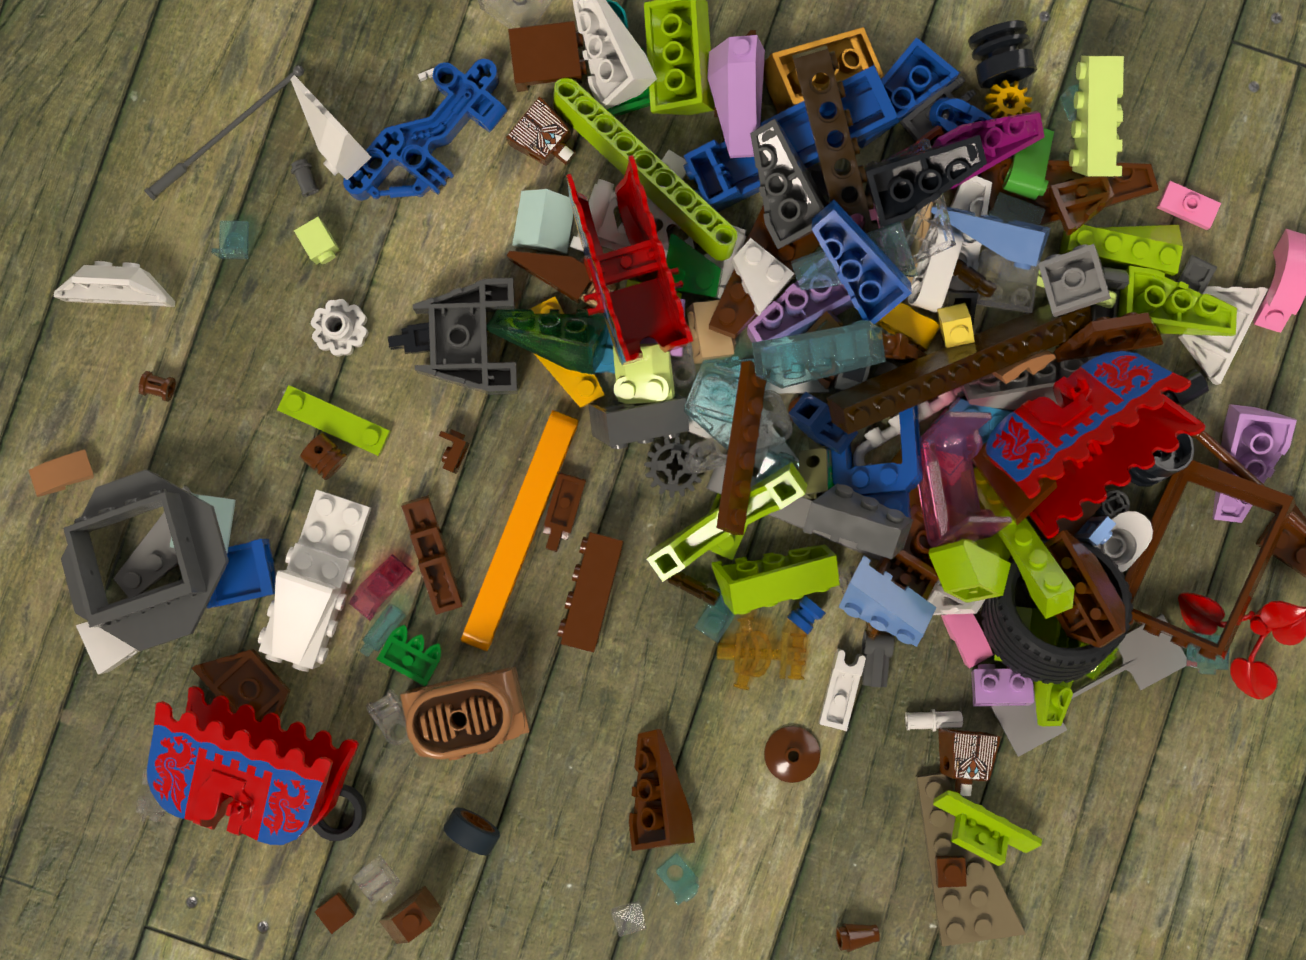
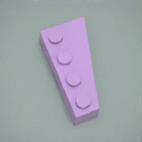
M826 254L747 326V335L760 357L771 353L806 333L826 311L831 310L837 316L854 306L851 297L839 280L837 272Z

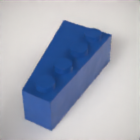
M916 37L881 81L899 121H902L921 104L954 82L959 72ZM896 124L858 142V146L863 149Z
M835 200L830 202L812 218L811 229L828 260L831 261L836 270L839 280L851 297V301L862 317L867 330L912 294L910 280Z

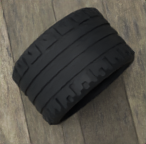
M1046 537L1040 538L1044 544L1050 540ZM1080 539L1077 540L1097 557L1125 605V633L1102 648L1091 644L1077 648H1063L1048 644L1036 637L1024 625L1016 608L1015 587L1017 581L1023 579L1012 556L1007 560V562L1011 563L1003 596L985 599L982 604L981 616L984 617L982 620V626L985 630L984 634L989 640L988 644L995 651V655L1000 657L1002 663L1005 666L1008 665L1011 668L1010 670L1015 673L1018 672L1022 677H1028L1035 682L1042 681L1045 684H1060L1062 681L1068 683L1082 678L1094 670L1119 646L1130 628L1129 623L1132 621L1133 616L1132 594L1129 592L1130 587L1128 582L1125 581L1123 572H1120L1119 566L1107 554L1101 552V549L1095 548L1088 542L1080 541Z

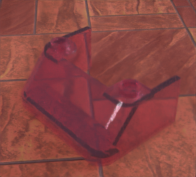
M948 412L920 437L923 480L918 484L927 540L931 547L946 545L961 539L977 541L990 538L1012 523L1011 517H996L990 509L980 508L972 459L982 448V437L979 435L978 429L992 418L991 413Z

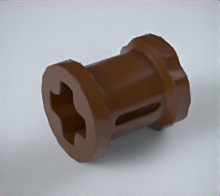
M145 371L140 378L139 394L159 396L163 401L169 402L175 391L176 380L173 377H168L167 379L158 377L150 371Z

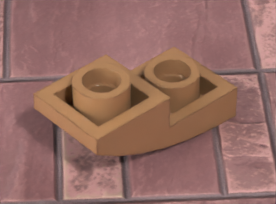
M1045 350L992 374L1007 384L1011 380L1016 379L1024 370H1027L1032 375L1036 374L1056 357L1049 350Z
M86 450L64 455L28 470L37 497L66 490L65 486L94 478Z

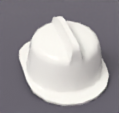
M1126 511L1115 516L1112 520L1116 525L1111 530L1113 534L1110 539L1103 545L1094 546L1101 549V552L1107 554L1119 566L1120 572H1124L1132 566L1152 540L1153 529L1151 522L1145 515L1135 511Z

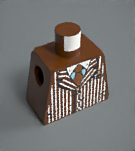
M540 96L506 136L508 145L545 166L549 165L554 157L568 165L576 155V152L566 144L571 137L570 130Z
M939 728L940 772L945 776L956 779L954 792L962 796H971L973 780L988 781L991 777L1000 743V736L988 732Z

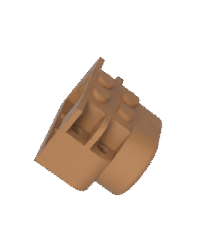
M516 666L432 684L426 687L414 688L400 694L407 735L415 752L420 757L449 759V761L466 757L467 754L476 752L477 754H484L494 751L497 745L503 744L506 740L517 738L521 734L530 733ZM455 712L465 714L467 718L465 726H459L454 722L453 714Z

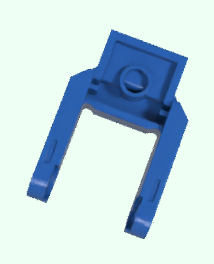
M918 405L899 413L902 447L901 464L884 463L852 468L850 443L841 455L831 449L833 483L835 485L837 483L847 485L854 492L865 497H872L879 504L890 509L899 510L906 517L911 518L909 493L923 480Z

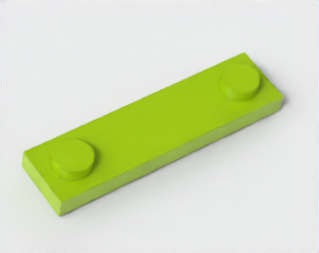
M288 385L277 408V411L377 456L381 455L391 433L390 430Z

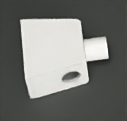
M88 622L76 625L98 675L112 671L140 652L99 627L89 628Z

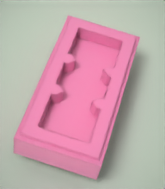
M1170 181L1164 189L1157 209L1208 230L1212 226L1221 203Z

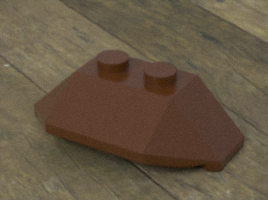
M1067 530L1061 531L1044 545L1074 586L1073 608L1057 614L1056 617L1067 637L1102 648L1125 633V605L1097 557Z

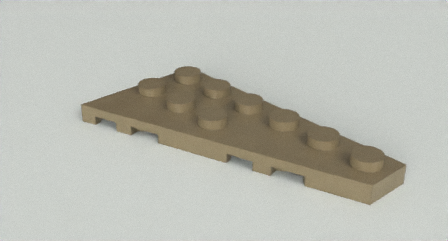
M941 772L917 775L916 782L940 944L942 946L1026 935L991 863L951 842L955 816L933 805L934 798L948 790L954 791L947 776L941 774ZM963 855L966 861L967 886L938 888L936 886L935 857Z

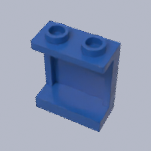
M258 539L249 543L228 547L227 556L229 562L210 598L207 609L275 594L276 571L269 539Z

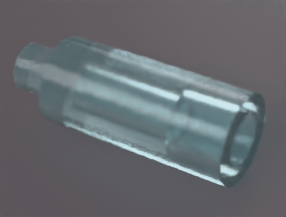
M389 603L362 639L365 644L360 649V652L369 657L374 650L379 651L406 614L395 605Z

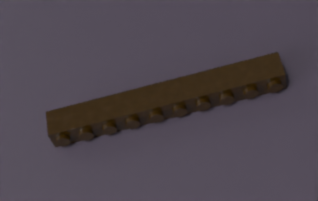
M1047 304L974 335V343L951 348L945 347L827 397L832 423L847 434H851L1066 342L1092 322L1091 308L1087 306L1054 317L1050 304Z

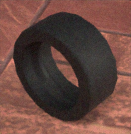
M343 784L339 796L347 798L354 807L352 822L342 829L329 827L323 819L312 826L313 830L320 837L329 841H342L351 837L363 825L366 817V803L363 796L355 788Z

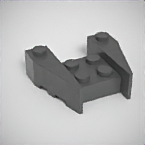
M513 278L482 279L469 286L460 287L444 295L413 304V310L416 314H429L430 365H415V371L418 374L489 395L518 394L516 362L488 363L487 312L515 311Z

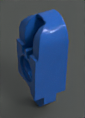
M947 97L937 100L932 105L929 113L932 126L935 128L939 125L944 134L960 125L994 119L964 100ZM945 109L949 111L948 119L941 117L942 111Z

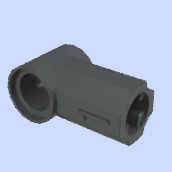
M864 630L862 654L866 656L863 668L862 685L887 687L889 658L892 657L894 650V635L883 631Z

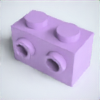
M995 664L978 665V669H974L971 672L973 706H1030L1034 703L1033 681L1028 677H1022L1018 672H1013L1008 665L1007 669H995Z

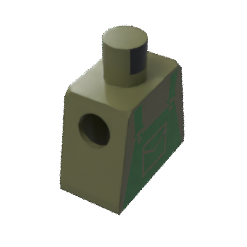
M808 437L809 450L799 452V473L808 485L803 497L814 501L835 486V484L833 483L831 451L825 445L822 447Z

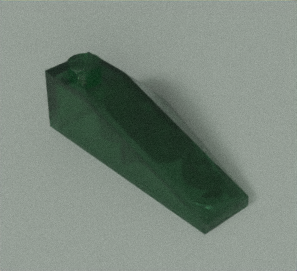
M531 309L497 310L486 326L487 331L565 369L594 375L604 357L609 336L604 314L600 312L589 316L587 309H576V314H560L559 309H550L548 314H534Z

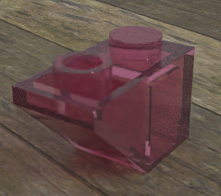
M392 554L359 585L349 604L371 621L394 597L413 574V571Z

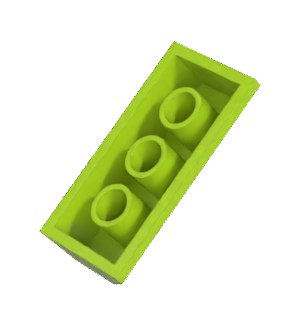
M654 0L645 2L647 58L657 78L649 86L651 113L694 115L715 111L714 100L707 78L709 51H711L708 2L706 0Z

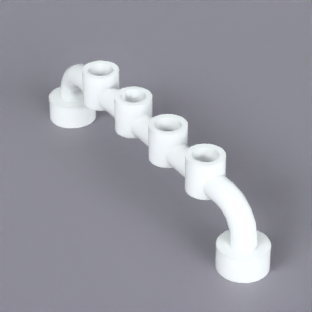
M962 386L939 395L938 399L931 403L925 401L918 404L919 422L951 405L958 397L962 398L965 396ZM899 414L888 421L890 427L881 431L879 427H876L864 435L867 440L861 443L853 454V464L855 467L865 466L864 457L869 451L876 449L888 440L901 434Z

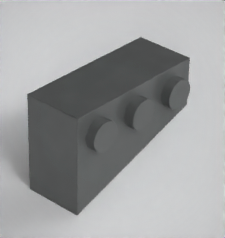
M676 393L673 399L656 403L624 404L615 400L614 406L602 408L597 406V403L588 404L592 436L612 449L626 448L628 443L636 441L640 444L651 443L654 441V438L661 436L664 438H676L680 436L681 432L689 431L686 398Z
M837 483L811 502L803 532L812 534L813 530L831 535L829 539L831 541L839 542V538L857 543V549L893 559L904 549L913 519L906 517L899 510L890 509L879 504L872 497H865L854 492L847 485Z

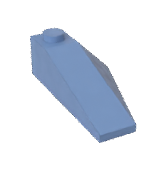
M942 205L932 206L931 213L1003 258L1014 261L1013 266L1030 270L1031 266L1036 267L1039 264L1051 229L1018 220L1003 223V219L997 216L981 215L978 217L975 216L974 212Z

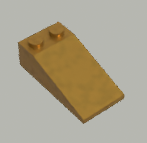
M864 27L772 53L764 61L763 79L777 113L779 114L804 101L792 55L826 45L829 52L835 51L839 66V69L834 70L836 81H843L873 65L880 79H882L884 74ZM817 73L812 79V84L818 88L825 86L828 82V75Z

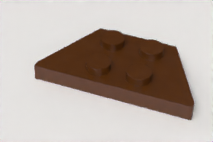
M1131 312L1122 317L1110 319L1109 317H1101L1090 322L1057 348L1054 354L1056 361L1061 362L1111 352L1163 345V339L1148 312L1141 314Z
M254 649L198 664L191 668L216 697L221 695L228 698L231 712L236 713L240 706L249 704L254 708L255 719L258 722H262L264 716L269 713H275L280 718L291 691Z

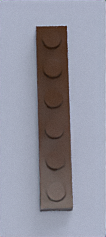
M752 361L741 362L716 526L717 529L733 535H744L765 386L767 383L768 370Z

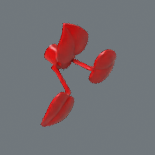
M1184 592L1179 594L1178 601L1181 614L1190 629L1202 635H1212L1218 630V626L1221 628L1225 627L1227 621H1222L1225 617V611L1216 601L1195 593ZM1271 601L1263 605L1256 613L1250 611L1244 615L1242 621L1249 619L1251 630L1260 636L1248 660L1237 657L1230 666L1231 677L1242 692L1250 697L1262 700L1273 694L1278 685L1276 673L1266 663L1255 661V656L1264 639L1271 631L1276 641L1281 644L1296 645L1306 637V607L1283 601Z

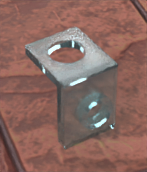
M220 221L219 249L212 248L211 253L220 259H248L249 223L247 221Z
M677 853L656 870L658 876L674 893V902L677 905L683 901L688 902L698 893V888L700 887L698 877ZM672 865H678L683 869V876L678 881H672L667 876V870Z

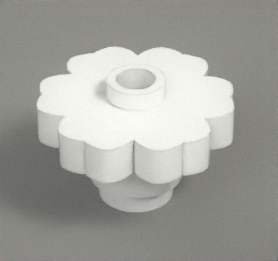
M344 299L329 300L326 303V309L318 308L314 313L311 326L316 330L312 334V339L321 350H330L337 357L351 355L354 347H362L364 345L365 339L369 334L368 330L364 327L367 317L362 313L360 307L354 304L349 306ZM342 324V328L337 331V326Z

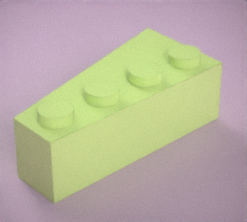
M1081 56V62L1077 63L1076 78L1079 80V90L1074 95V108L1077 109V115L1071 127V135L1075 140L1074 149H1071L1069 154V164L1074 172L1085 176H1122V166H1116V156L1118 152H1122V140H1119L1117 127L1123 122V110L1121 104H1117V98H1121L1123 95L1124 56Z

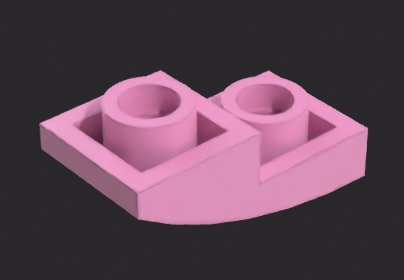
M974 614L941 615L950 638L955 641L963 662L968 668L993 655Z

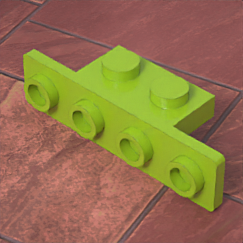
M948 790L934 798V806L955 816L951 842L997 866L1005 863L1008 845L1024 853H1028L1042 845V839L1033 835L1031 831L1012 824L1008 819L995 815L986 810L982 805L963 798L957 792Z

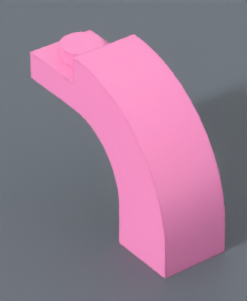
M1285 229L1273 251L1276 262L1274 278L1266 297L1253 318L1254 325L1280 333L1291 314H1297L1306 296V235L1289 229Z

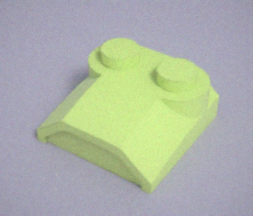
M658 343L640 344L644 359L622 366L613 345L616 378L614 394L618 402L625 404L656 403L674 398L675 392L670 351L665 353L660 349Z

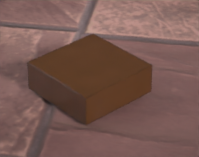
M339 892L315 911L331 934L356 915Z

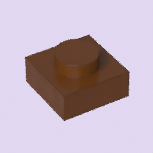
M963 855L935 857L936 886L938 888L967 886L966 861Z

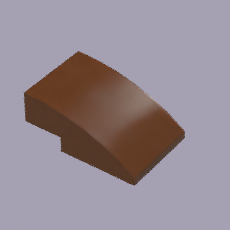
M913 504L910 508L913 522L904 549L893 559L882 556L875 570L881 574L885 571L893 576L891 581L903 590L909 587L927 600L935 583L939 580L929 556L930 548L942 546L944 543L957 542L960 540L963 532Z

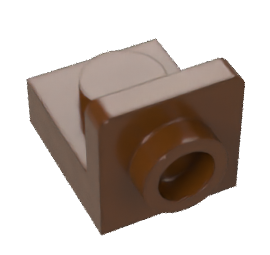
M450 429L448 433L441 431L440 437L454 442L452 447L448 446L442 456L441 461L444 462L443 469L457 474L470 443L464 441V434Z

